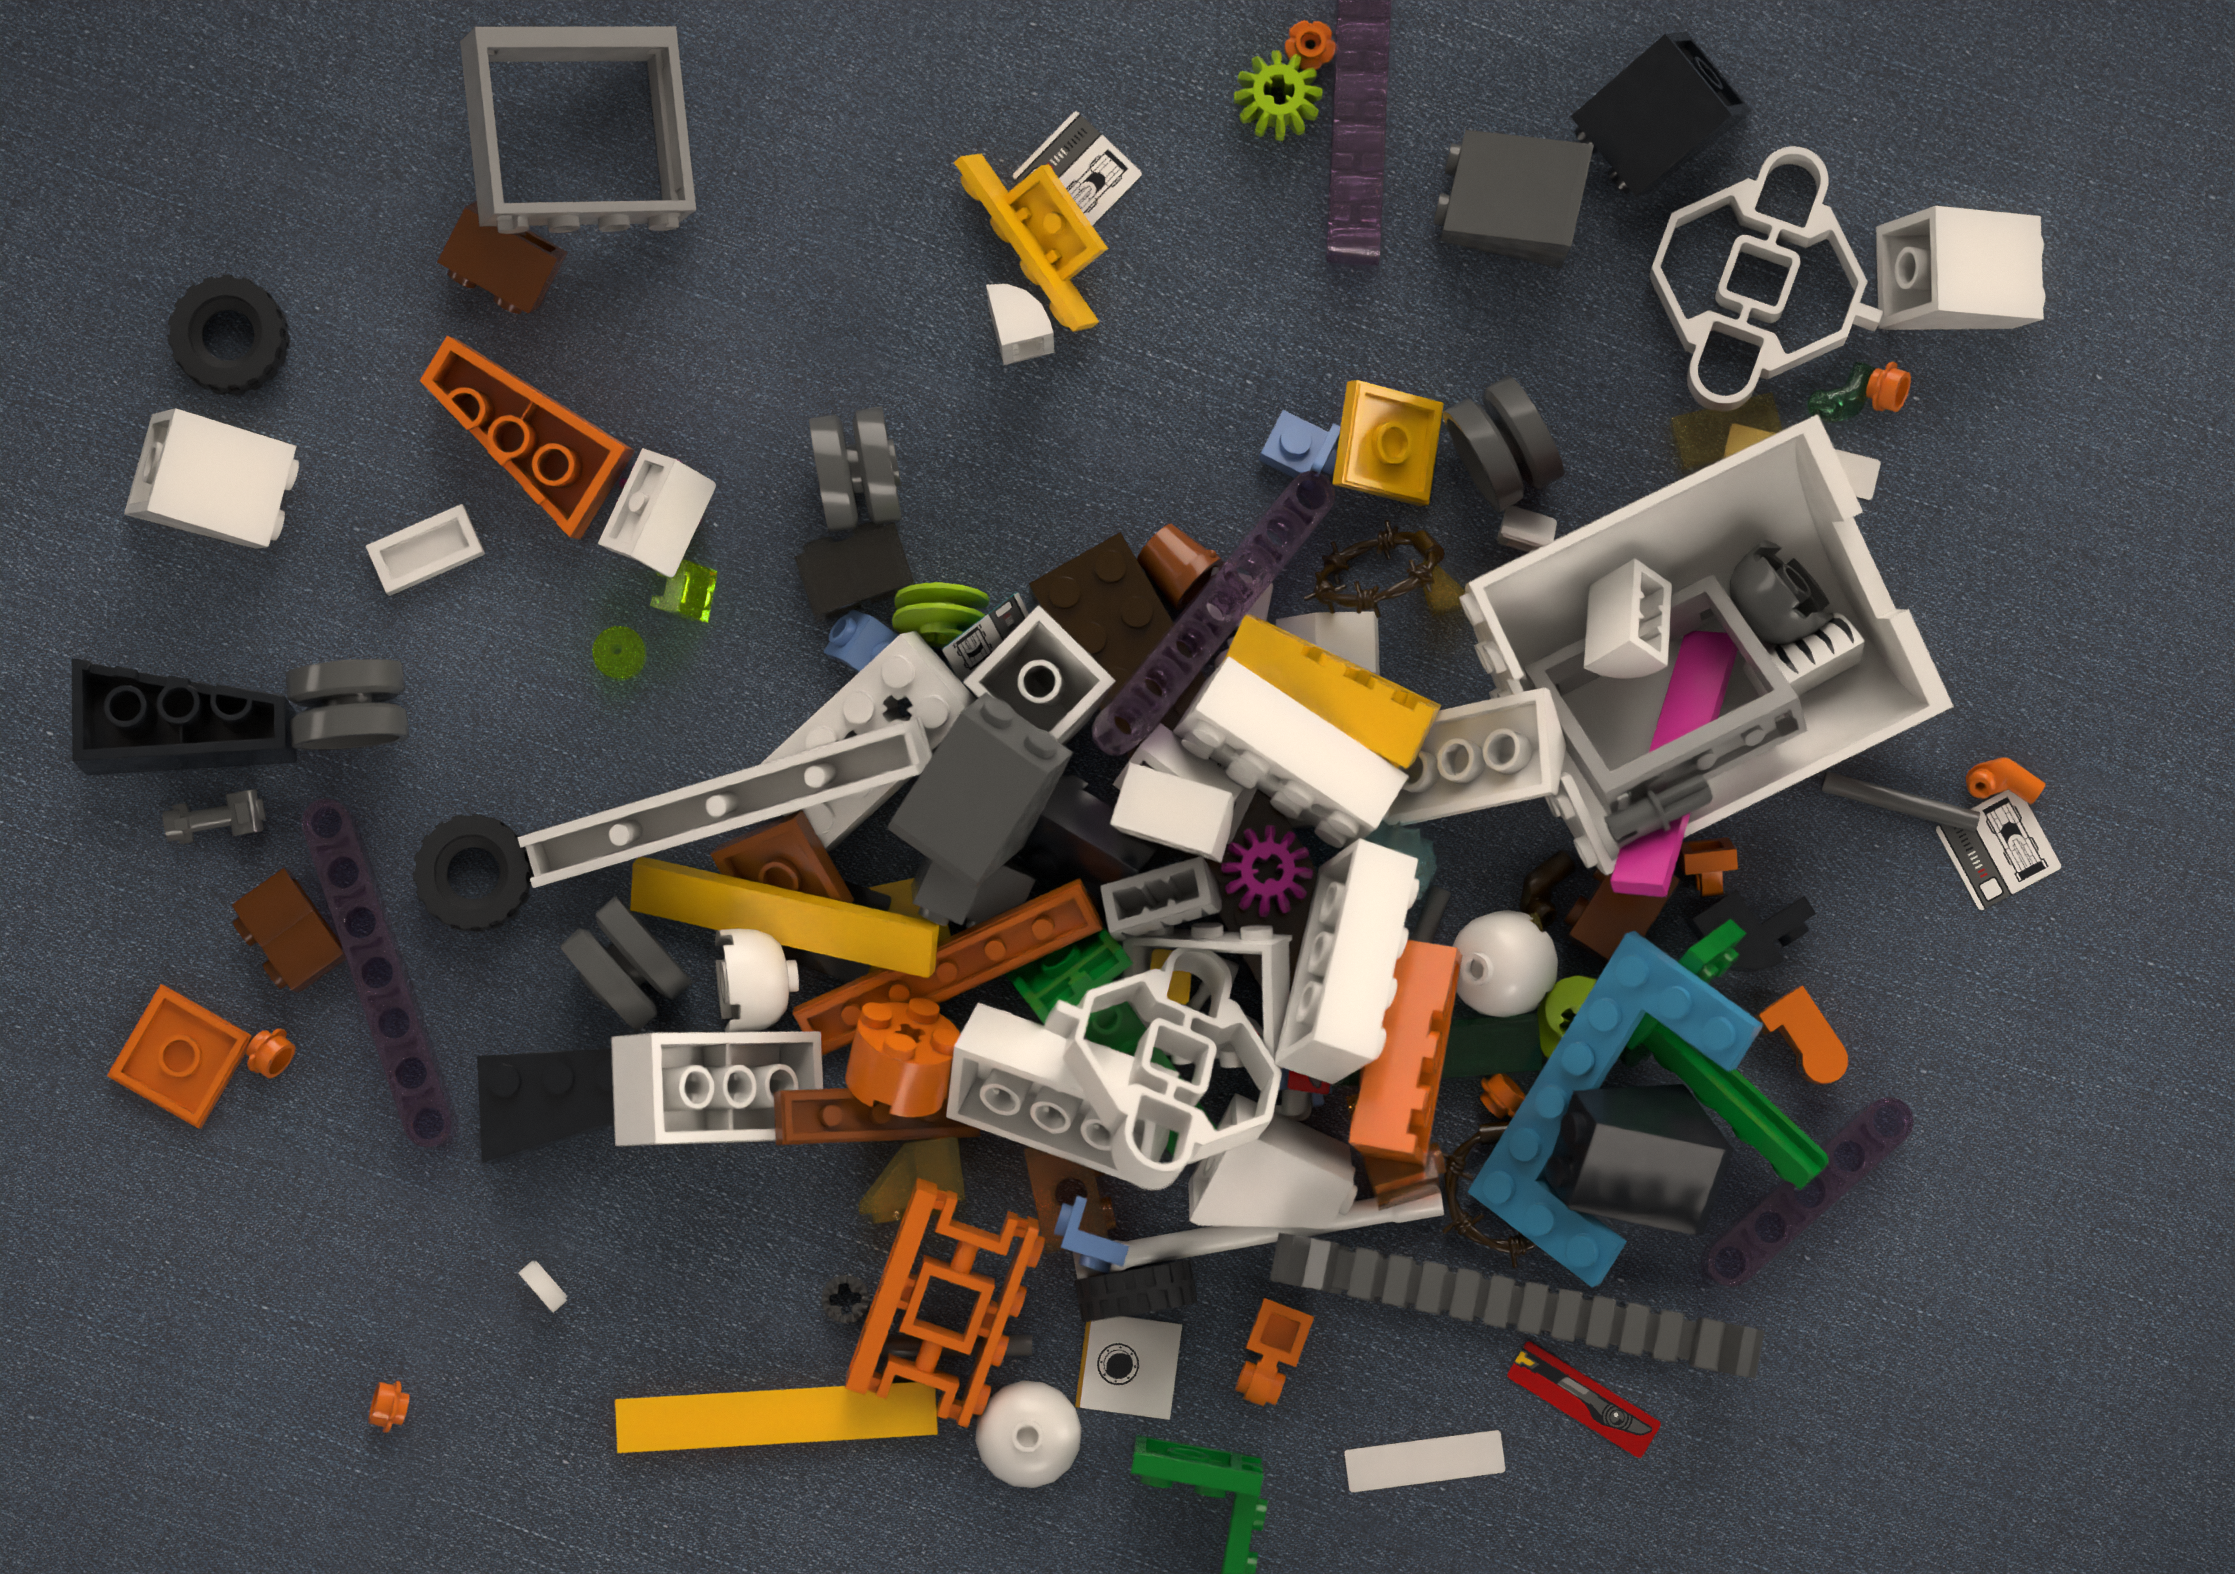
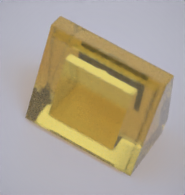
M1423 560L1421 564L1426 565L1427 561ZM1437 564L1432 571V579L1435 580L1434 584H1430L1432 592L1428 593L1426 586L1423 587L1428 609L1433 617L1463 610L1459 597L1465 595V590Z

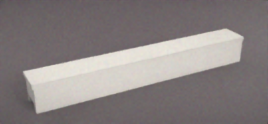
M921 717L535 831L517 838L520 848L524 846L526 848L534 874L530 881L532 887L536 888L919 775L932 758V753Z

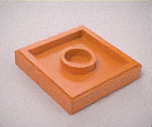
M160 984L107 1076L196 1128L202 1129L246 1054L249 1043L255 1036L166 985Z

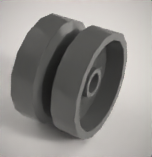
M1509 375L1485 388L1483 394L1485 410L1479 404L1466 398L1443 412L1446 429L1464 467L1484 499L1498 513L1522 500L1524 496L1522 478L1528 484L1540 490L1559 480L1565 474L1563 462L1547 426L1524 389Z
M882 406L856 410L852 419L856 444L847 445L842 420L836 414L809 418L816 470L829 532L856 527L859 520L856 494L861 493L865 494L869 518L875 524L902 520L897 487L901 486L894 440L893 438L888 439Z
M388 659L338 660L302 666L285 673L288 700L298 706L314 708L302 711L289 720L293 748L300 750L355 749L391 744L409 738L407 711L396 704L377 703L393 699L405 691L403 664L400 661Z
M614 896L595 913L596 923L612 941L610 946L606 948L589 930L579 928L560 945V948L580 971L579 977L610 1011L614 1009L636 1032H639L658 1015L657 1005L641 987L646 980L662 997L675 1000L694 982L637 917Z

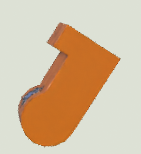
M1803 985L1793 989L1753 1016V1018L1763 1024L1761 1031L1764 1035L1771 1033L1775 1029L1779 1030L1797 1056L1796 1067L1799 1074L1807 1082L1814 1085H1824L1839 1080L1845 1073L1848 1066V1054L1845 1047Z

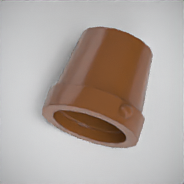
M1172 523L1161 528L1146 543L1137 557L1141 568L1164 593L1166 601L1176 610L1183 609L1196 599L1209 585L1213 567L1221 568L1223 564L1222 558L1216 554L1215 550L1206 549Z

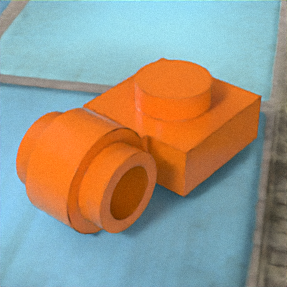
M1266 1298L1262 1299L1245 1345V1349L1262 1356L1260 1360L1257 1359L1256 1363L1245 1361L1235 1387V1391L1244 1394V1400L1260 1406H1264L1266 1402L1276 1405L1286 1379V1375L1277 1372V1363L1279 1361L1293 1367L1297 1366L1314 1316Z

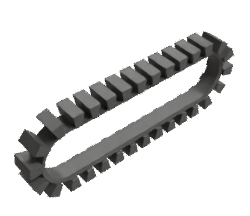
M1279 1233L1270 1275L1271 1281L1341 1295V1290H1347V1296L1377 1302L1378 1297H1381V1303L1410 1309L1411 1304H1415V1310L1442 1316L1444 1310L1450 1311L1449 1317L1476 1322V1317L1484 1318L1483 1324L1506 1329L1509 1328V1324L1518 1325L1517 1330L1521 1332L1541 1335L1543 1330L1552 1332L1551 1337L1555 1339L1574 1342L1575 1337L1586 1339L1585 1345L1607 1349L1608 1344L1619 1346V1352L1640 1356L1642 1351L1651 1352L1650 1358L1668 1362H1676V1358L1689 1360V1366L1756 1379L1765 1333L1763 1330L1730 1323L1724 1324L1722 1321L1698 1317L1697 1322L1684 1320L1683 1313L1664 1309L1659 1311V1314L1650 1313L1651 1307L1628 1302L1625 1308L1616 1306L1617 1300L1594 1295L1593 1301L1582 1299L1583 1293L1560 1289L1559 1294L1550 1292L1549 1286L1526 1282L1525 1287L1517 1286L1515 1279L1492 1275V1279L1487 1280L1484 1279L1485 1275L1477 1271L1458 1268L1457 1273H1452V1268H1448L1447 1265L1424 1261V1266H1418L1419 1262L1414 1261L1413 1258L1390 1254V1259L1388 1260L1386 1255L1379 1254L1378 1251L1357 1247L1356 1253L1349 1252L1350 1247L1340 1246V1244L1286 1233Z

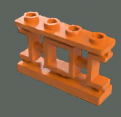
M917 1177L847 1370L845 1388L864 1395L869 1390L875 1392L876 1396L886 1399L895 1375L942 1390L943 1392L937 1405V1417L946 1420L948 1417L957 1420V1425L968 1428L972 1415L982 1416L991 1391V1385L984 1383L990 1365L999 1367L1004 1358L1009 1336L1002 1334L1008 1316L1017 1318L1021 1311L1027 1287L1020 1285L1026 1266L1033 1268L1037 1266L1045 1243V1237L1038 1235V1219L1029 1216L1027 1219H1024L1011 1211L1007 1212L999 1235L953 1220L951 1218L958 1201L957 1193L949 1190L947 1192L939 1190L936 1183ZM935 1208L940 1210L935 1223V1232L957 1239L959 1242L951 1263L924 1254L916 1275L910 1273L932 1209ZM1013 1236H1017L1020 1239L997 1302L990 1299L995 1288V1278L971 1270L978 1249L981 1247L1006 1256ZM930 1276L979 1291L964 1334L915 1318ZM896 1309H903L904 1312L899 1323V1332L923 1339L916 1361L914 1362L888 1353L882 1373L875 1372L874 1370ZM977 1335L983 1336L984 1338L961 1400L955 1399L959 1387V1377L935 1369L943 1346L970 1355Z

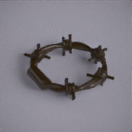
M1385 520L1384 523L1387 530L1379 531L1378 537L1375 539L1357 542L1341 552L1338 551L1335 541H1332L1330 544L1333 552L1329 556H1322L1325 567L1321 573H1315L1317 580L1313 593L1304 596V601L1316 598L1321 604L1328 605L1331 614L1335 613L1332 602L1345 608L1357 607L1356 612L1358 614H1361L1362 611L1373 609L1376 618H1380L1381 613L1378 608V602L1400 597L1416 587L1423 588L1426 586L1427 592H1432L1430 584L1435 583V580L1432 579V571L1443 560L1445 551L1426 530H1419L1415 533L1398 532L1399 528L1397 526L1392 529L1389 520ZM1398 545H1412L1427 561L1426 565L1418 564L1416 566L1413 559L1409 560L1411 569L1408 568L1406 570L1409 574L1408 578L1380 593H1377L1379 589L1377 585L1374 588L1363 591L1359 581H1356L1354 585L1357 595L1337 594L1347 589L1346 585L1343 584L1334 588L1328 582L1329 574H1333L1336 585L1341 584L1338 574L1343 570H1349L1347 562L1374 547H1378V554L1384 551L1386 560L1391 559L1389 550L1396 549Z
M1511 1120L1479 1124V1131L1462 1143L1452 1155L1439 1150L1436 1155L1447 1159L1445 1161L1446 1165H1443L1445 1170L1444 1181L1448 1197V1209L1452 1218V1222L1442 1229V1232L1446 1234L1454 1228L1455 1231H1458V1235L1463 1234L1476 1243L1488 1246L1502 1253H1509L1511 1255L1512 1268L1518 1267L1516 1255L1520 1256L1522 1254L1524 1256L1527 1251L1537 1247V1245L1527 1237H1524L1519 1231L1518 1235H1515L1514 1238L1509 1236L1508 1240L1488 1238L1474 1226L1485 1216L1480 1213L1472 1220V1217L1468 1216V1212H1463L1455 1196L1458 1176L1471 1181L1473 1179L1472 1175L1463 1172L1465 1170L1464 1166L1467 1165L1465 1159L1471 1149L1477 1143H1481V1146L1497 1144Z

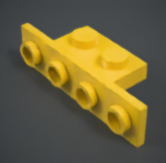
M982 154L960 156L954 161V164L962 174L960 180L964 189L972 198L981 201L992 216L990 224L995 233L1006 243H1011L1022 259L1019 263L1023 273L1032 283L1040 285L1051 300L1049 307L1057 321L1063 326L1070 328L1072 332L1089 329L1099 323V320L1070 279L1108 248L1050 165H1041L1008 192Z

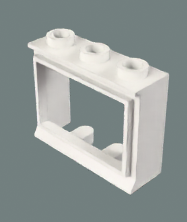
M1214 922L1192 924L1191 930L1174 929L1173 925L1123 940V950L1133 962L1130 967L1124 970V979L1150 971L1151 955L1155 949L1196 948L1209 949L1213 952L1261 954L1264 1036H1258L1275 1061L1290 997L1289 942L1292 941V935L1273 934V927L1267 925L1244 926L1240 928V932L1223 931V924ZM1127 1001L1134 1010V1012L1137 1014L1139 1019L1142 1021L1144 1026L1148 1029L1151 1023L1143 1020L1134 1004L1131 1001ZM1229 1042L1216 1045L1215 1058L1220 1059L1221 1067L1236 1068L1243 1065ZM1162 1050L1165 1055H1171L1172 1064L1192 1063Z

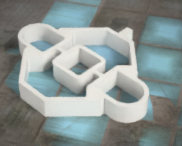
M1791 146L1775 151L1765 160L1757 181L1748 178L1672 212L1649 278L1685 351L1693 354L1687 372L1689 391L1700 405L1709 410L1727 412L1741 407L1753 394L1759 377L1768 380L1843 346L1852 324L1875 332L1883 314L1882 310L1860 303L1867 279L1831 208L1822 204L1828 188L1827 169L1823 161L1814 152L1806 148ZM1781 165H1799L1808 170L1816 182L1817 194L1805 227L1781 221L1755 210L1767 176L1772 170ZM1726 205H1730L1740 225L1768 235V240L1766 241L1749 235L1739 236L1733 244L1715 295L1716 302L1721 307L1738 312L1740 317L1735 320L1708 310L1691 319H1687L1661 269L1675 228ZM1782 239L1807 248L1827 239L1830 241L1855 291L1840 331L1790 354H1786L1775 333L1749 325L1747 319L1752 317L1766 323H1774L1780 319L1800 266V257L1795 251L1778 246L1776 240ZM1740 252L1762 258L1789 269L1776 306H1770L1727 290L1728 281ZM1712 330L1760 347V352L1748 384L1736 394L1729 396L1714 394L1706 389L1700 381L1698 364L1709 333Z
M1176 948L1169 955L1160 970L1156 968L1089 990L1077 1007L1058 1000L1046 1018L1043 1028L1067 1039L1062 1058L1106 1129L1115 1133L1111 1153L1117 1170L1129 1182L1144 1189L1157 1190L1165 1188L1176 1179L1187 1163L1190 1164L1257 1140L1272 1120L1282 1072L1277 1065H1274V1059L1238 1003L1229 999L1232 988L1230 970L1225 962L1209 949ZM1173 971L1190 972L1198 976L1207 985L1211 994V1006L1208 1016L1167 998ZM1131 1001L1142 1019L1151 1024L1138 1042L1129 1077V1086L1115 1089L1083 1037L1090 1013ZM1229 1042L1261 1092L1255 1118L1220 1131H1215L1203 1111L1194 1107L1208 1088L1217 1051L1216 1045ZM1153 1048H1159L1194 1063L1196 1067L1192 1084L1150 1066V1059ZM1136 1115L1176 1131L1179 1134L1172 1163H1156L1146 1158L1137 1149L1132 1135Z

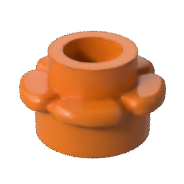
M1304 20L1296 23L1289 30L1290 38L1285 41V53L1289 60L1295 54L1301 56L1299 68L1303 70L1308 68L1318 70L1324 63L1330 62L1334 57L1336 43L1332 41V31L1326 24L1320 21L1309 23ZM1311 40L1315 43V47L1308 49L1305 43Z
M1889 362L1885 370L1876 368L1869 379L1866 395L1872 399L1873 409L1876 411L1887 409L1898 412L1907 398L1911 384V375L1909 372L1897 369L1898 364L1896 362Z
M275 1029L272 1034L268 1030H263L251 1040L246 1050V1054L249 1056L247 1066L251 1072L261 1073L271 1079L278 1076L289 1065L294 1057L296 1047L286 1039L287 1032L284 1029Z
M1500 1070L1490 1079L1483 1078L1481 1080V1085L1485 1091L1479 1097L1488 1110L1499 1119H1502L1506 1114L1513 1118L1526 1097L1521 1088L1507 1074Z
M397 1380L393 1385L378 1382L370 1406L368 1423L383 1427L384 1433H388L391 1430L392 1424L402 1425L408 1409L410 1395L401 1392L402 1385Z

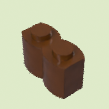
M282 868L232 904V907L239 916L232 921L235 929L250 947L256 943L261 946L268 957V960L262 966L280 990L288 985L292 991L299 994L350 957L337 935L320 914L291 871Z

